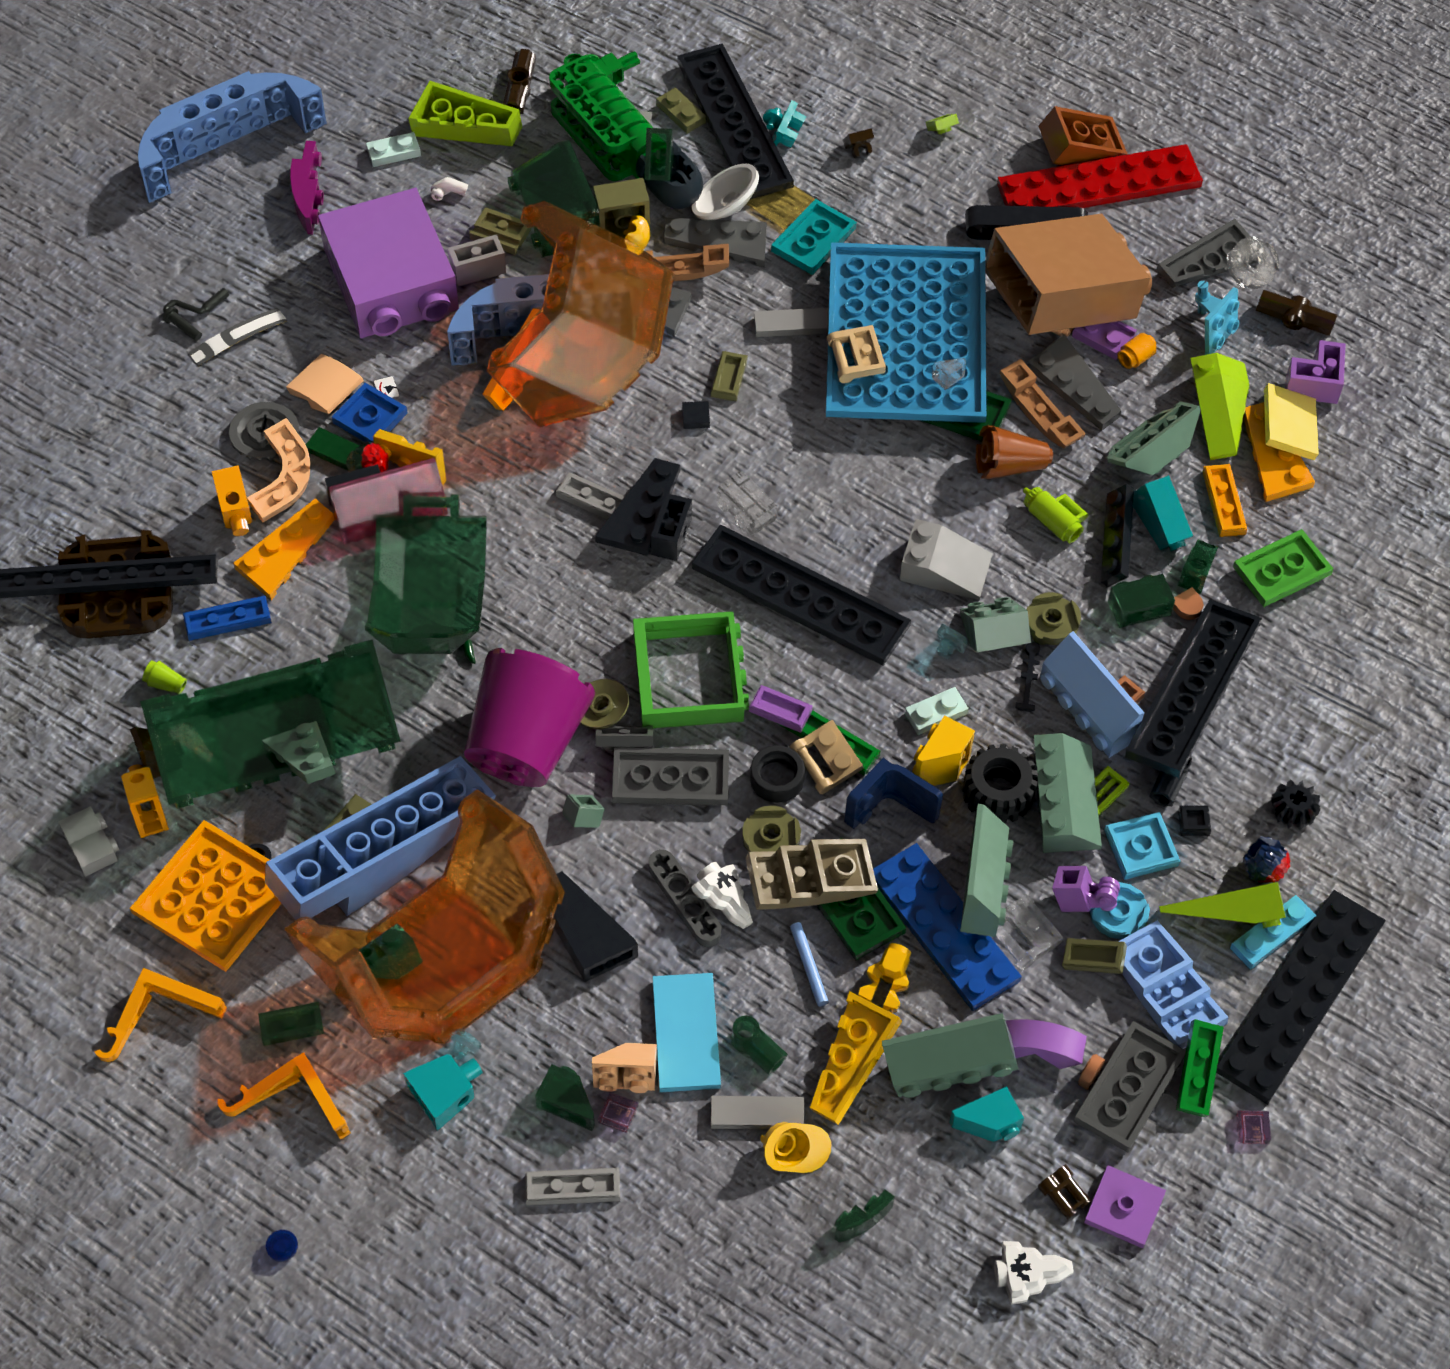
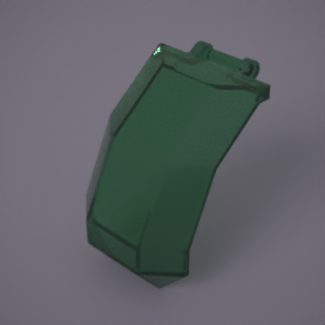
M404 494V515L376 516L374 579L365 631L394 654H452L480 629L485 585L487 516H460L459 494H451L450 497H413V494ZM413 508H450V516H413Z

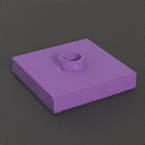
M1107 1165L1084 1223L1140 1248H1144L1166 1190Z

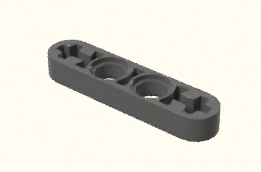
M667 850L654 851L649 857V872L695 940L704 947L715 946L721 939L722 926L705 900L698 898L691 888L693 883L675 857ZM660 860L662 863L667 862V871L669 875L666 876V872L662 866H657V861ZM674 881H680L685 885V889L677 893L671 891L669 885ZM695 903L700 906L701 911L696 915H689L685 912L684 908L688 904ZM703 919L706 928L709 931L713 930V936L707 933L703 935V925L701 924Z

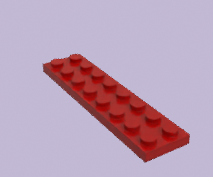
M1184 144L998 177L997 186L1005 206L1087 208L1199 188L1202 186L1203 179L1188 145Z

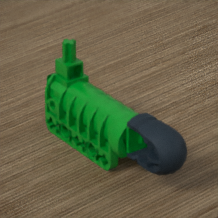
M634 51L619 59L612 52L601 58L594 54L584 56L570 54L566 56L564 65L554 69L549 74V85L557 96L551 102V114L601 173L611 181H619L630 175H633L636 179L643 178L644 183H646L658 200L670 208L683 209L694 204L699 199L703 190V179L698 167L682 152L681 148L673 140L666 142L616 86V84L624 81V71L640 64L638 54ZM577 119L580 124L572 125L569 121ZM599 150H604L605 152L607 151L608 154L604 156H598L596 152ZM668 165H671V166H669V167H667V168L661 170V172H659L660 169H662V168H664V167H666V166H668Z

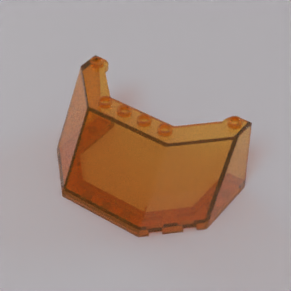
M546 201L523 207L521 222L527 228L536 227L555 249L543 307L504 347L497 348L491 353L487 372L539 427L606 411L614 403L612 398L621 389L626 391L639 378L640 369L647 362L652 364L660 356L674 273L635 243Z
M478 789L465 797L458 807L460 822L443 875L370 929L361 930L318 925L310 917H301L284 929L300 956L372 1038H384L386 1036L395 1037L398 1040L418 1042L420 1040H431L434 1043L446 1044L540 972L543 959L540 957L544 945L549 944L556 922L553 918L557 904H562L565 891L533 825Z

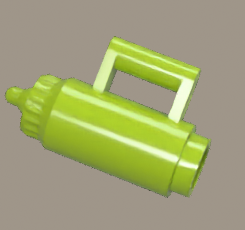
M1035 487L1032 490L1028 488L1023 489V493L1026 495L1023 503L1029 512L1060 540L1067 541L1070 544L1080 537L1084 530L1081 523L1087 519L1089 514L1068 495L1063 494L1054 498L1049 492L1043 491L1040 487Z

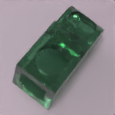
M1197 539L1183 567L1178 583L1179 587L1187 590L1193 587L1198 594L1202 593L1217 554L1218 546Z

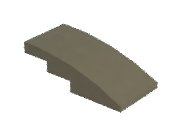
M811 839L808 845L780 846L777 851L749 852L745 857L756 910L819 905L849 900L878 892L866 839Z

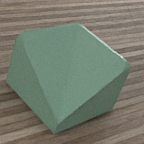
M567 795L563 815L573 827L598 828L600 826L604 808L593 795Z

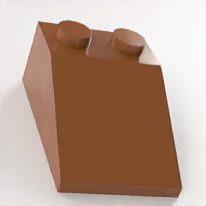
M1054 106L1038 126L1053 164L1064 166L1127 155L1114 119L1111 116Z

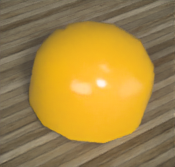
M639 215L632 216L628 229L623 232L626 235L623 243L618 244V252L638 254L646 248L650 239V228L644 217Z

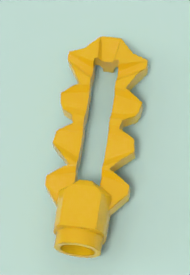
M890 943L888 948L885 949L880 962L868 967L867 976L872 984L860 987L858 996L871 1002L882 978L885 982L892 983L883 1009L891 1013L897 1012L900 1007V1001L896 992L905 991L909 986L906 970L910 962L911 951L900 944Z

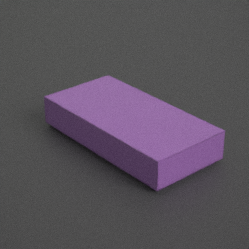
M763 685L760 686L749 706V712L800 733L813 709V705Z

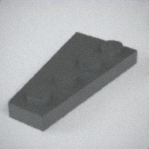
M1233 219L1158 264L1156 270L1173 288L1264 261L1267 254L1240 223Z

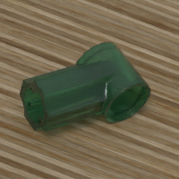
M740 1016L734 1021L730 1039L732 1046L739 1052H745L768 1075L774 1073L782 1065L788 1054L760 1029L759 1023L752 1016ZM747 1030L752 1036L744 1038L738 1032Z

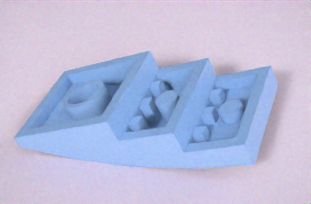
M1158 920L1119 941L1125 942L1127 945L1123 976L1170 1042L1182 1049L1186 1048L1190 1024L1194 1019L1219 1026L1228 1024V1016L1210 996L1211 989L1193 969L1192 959Z

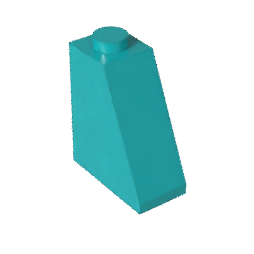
M1170 476L1146 483L1134 491L1133 507L1158 548L1162 550L1169 547L1171 551L1186 546L1185 541L1193 537Z

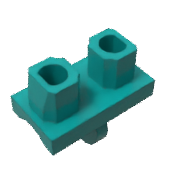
M791 100L783 114L781 109L776 107L766 110L763 115L766 128L769 130L776 128L772 136L776 146L778 143H781L791 148L798 133L787 126L799 131L806 119V116L795 110L798 103Z

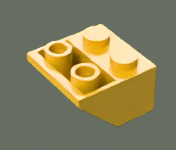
M944 715L939 725L934 723L927 736V739H929L925 746L920 745L914 756V760L917 762L913 767L912 773L933 786L957 781L970 760L975 730Z

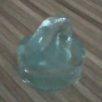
M456 1029L451 1036V1040L456 1043L451 1052V1056L455 1060H461L468 1052L476 1055L482 1047L481 1042L462 1029Z

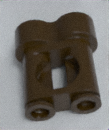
M1065 1164L1052 1175L1045 1178L1037 1187L1045 1197L1049 1196L1068 1220L1077 1213L1075 1210L1079 1207L1081 1209L1085 1208L1091 1203V1200H1089V1197L1073 1179V1172ZM1066 1189L1077 1204L1072 1206L1061 1191Z

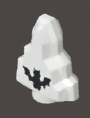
M713 862L697 874V878L700 881L691 888L698 898L705 899L712 908L721 910L727 919L736 926L744 929L753 923L748 904L743 898L744 891L739 882L740 877L733 864L720 868L717 862Z
M1003 1241L1002 1260H995L994 1262L995 1280L997 1287H1006L1011 1305L1027 1302L1030 1295L1041 1293L1046 1284L1059 1283L1073 1274L1072 1261L1060 1256L1042 1255L1036 1248L1022 1247L1019 1242Z

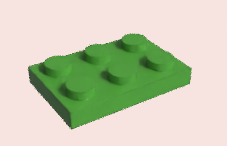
M1303 529L1239 558L1233 564L1235 571L1263 607L1332 575L1333 567Z

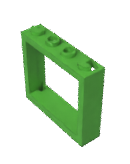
M733 612L633 619L642 726L667 728L744 722V711L749 710L748 693L743 694L742 686L747 685L746 671L745 669L740 670L739 664L744 662L743 646H737V639H741V628L739 623L735 624ZM725 634L733 703L653 709L646 640Z

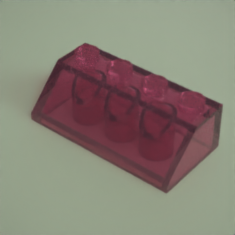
M435 458L329 487L334 518L343 544L358 542L363 538L377 534L382 535L391 530L411 527L416 523L430 519L435 520L441 516L448 515L446 497Z

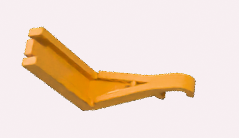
M143 968L116 1028H107L109 1035L116 1037L113 1047L107 1053L102 1052L100 1049L94 1052L104 1062H112L119 1057L127 1039L152 999L151 992L221 1019L227 1007L220 997Z
M304 1052L250 1089L241 1085L240 1091L244 1097L233 1106L227 1107L223 1099L218 1098L217 1100L218 1107L223 1114L233 1117L300 1082L299 1078L303 1076L340 1140L351 1134L344 1117H341Z

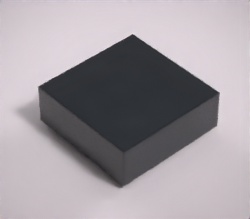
M709 401L682 402L683 429L710 428Z
M1179 806L1178 815L1181 836H1210L1209 806Z

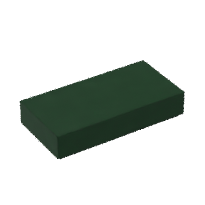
M320 427L305 444L308 453L349 472L354 469L362 458L361 455L364 447Z

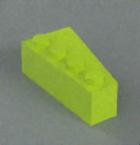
M433 81L428 82L408 118L411 131L415 133L416 137L513 146L523 128L519 109Z

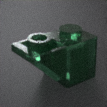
M395 924L348 957L350 963L367 978L400 979L423 963L413 938L398 924Z

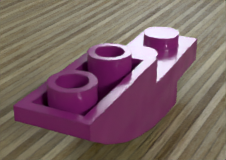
M306 140L302 159L292 158L290 180L298 218L307 234L313 235L315 224H319L318 215H320V211L318 208L319 205H323L324 192L319 189L318 172L316 170L317 167L321 166L322 154L317 151L316 141Z

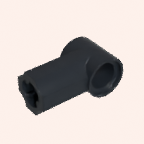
M1192 757L1188 760L1179 778L1160 771L1149 795L1155 804L1162 807L1173 806L1181 786L1187 778Z

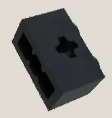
M668 493L665 494L651 534V555L678 561L692 520V499Z

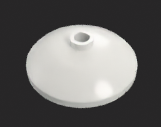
M738 164L712 177L703 185L699 199L692 204V211L695 216L701 220L710 221L729 217L739 212L748 203L757 188L759 180L758 171L753 165Z

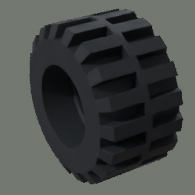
M994 744L989 745L987 751L983 748L978 750L977 755H972L964 776L962 792H964V802H969L968 809L973 812L977 810L978 804H984L1005 824L1007 819L1014 822L1018 820L1019 815L1023 817L1027 813L1028 808L1030 809L1033 804L1038 783V773L1034 770V762L1032 760L1027 761L1028 755L1025 752L1020 754L1018 753V748L1012 746V749H1008L1005 744H1000V748H995ZM1003 778L1011 782L1014 788L1004 791L997 790L989 786L986 780Z

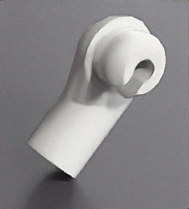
M446 177L432 185L430 195L436 201L442 200L443 196L450 192L465 196L468 184Z

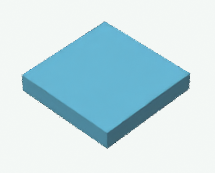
M1160 812L1105 825V834L1124 880L1179 866L1181 861Z

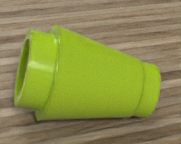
M151 660L142 676V681L146 682L147 686L178 694L183 692L187 684L186 678L161 661L155 662Z

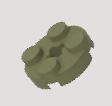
M1054 592L1040 594L1027 607L1030 635L1033 636L1034 642L1039 645H1059L1071 632L1074 631L1077 635L1081 622L1080 609L1074 601L1071 600L1069 602L1067 599H1064L1062 594ZM1049 615H1053L1054 618H1059L1060 620L1053 623L1047 619Z
M760 807L754 811V814L749 819L747 817L743 824L742 839L748 852L777 851L780 846L800 844V824L795 816L793 818L782 807ZM768 829H774V833L780 835L775 837V839H769L764 834H768Z

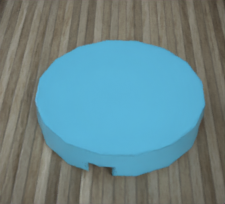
M1119 882L1120 891L1116 907L1110 911L1091 908L1090 916L1092 923L1101 933L1110 938L1121 940L1146 926L1150 908L1144 899L1145 896L1139 889L1131 884Z

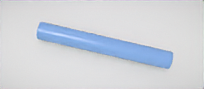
M800 922L794 923L790 926L817 1006H825L829 1001L802 924Z

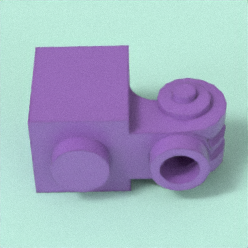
M1058 866L1052 889L1061 912H1090L1091 908L1110 911L1117 905L1120 884L1111 877H1102L1099 883H1094L1087 866Z

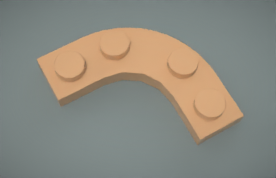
M287 418L264 430V437L282 462V471L279 477L267 487L247 497L249 505L262 523L292 506L305 491L310 478L308 449Z

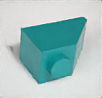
M1004 1087L952 1110L949 1123L954 1129L995 1142L1002 1138L1006 1141L1017 1136L1022 1128L1024 1117L1007 1087Z

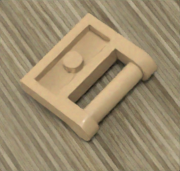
M873 325L836 331L827 336L828 345L833 349L839 369L837 372L839 382L849 383L855 378L885 373L886 366ZM849 342L856 366H848L842 346L843 343Z
M833 720L827 722L806 737L796 740L789 747L802 758L804 766L816 783L815 788L819 794L828 792L864 769L862 763ZM815 745L833 775L825 777L807 750L808 748Z

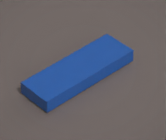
M266 595L183 613L189 641L272 623Z

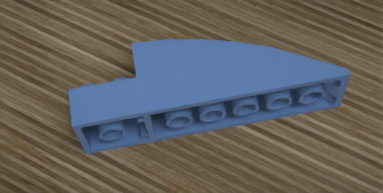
M459 756L267 861L265 884L299 925L335 904L348 916L394 886L433 856L495 799L496 795L468 763Z

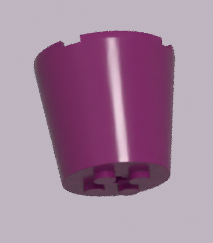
M503 648L489 651L485 658L464 751L465 758L482 772L514 785L526 787L544 786L594 699L595 690L590 682L583 684L578 680L580 674L575 670L543 655L521 649H515L514 654L505 653Z

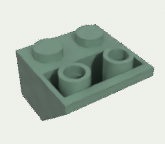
M1010 597L997 598L994 600V603L985 605L984 602H973L967 605L968 608L960 609V615L970 647L976 652L1031 643L1028 610L1014 600H1011Z

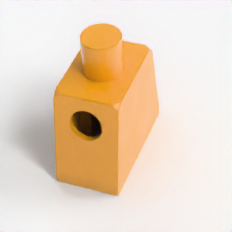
M239 465L211 471L225 527L231 528L234 536L246 535L249 532L248 524L252 523V518Z
M139 764L130 766L127 769V773H124L121 778L140 838L169 830L150 768ZM150 801L152 809L142 811L140 804Z

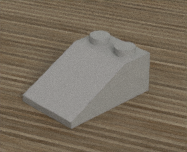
M915 519L902 560L900 581L980 600L992 553L942 525Z

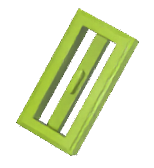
M1109 766L1094 778L1096 788L1108 775L1112 777L1096 794L1097 802L1117 782L1120 785L1098 806V816L1130 785V782Z

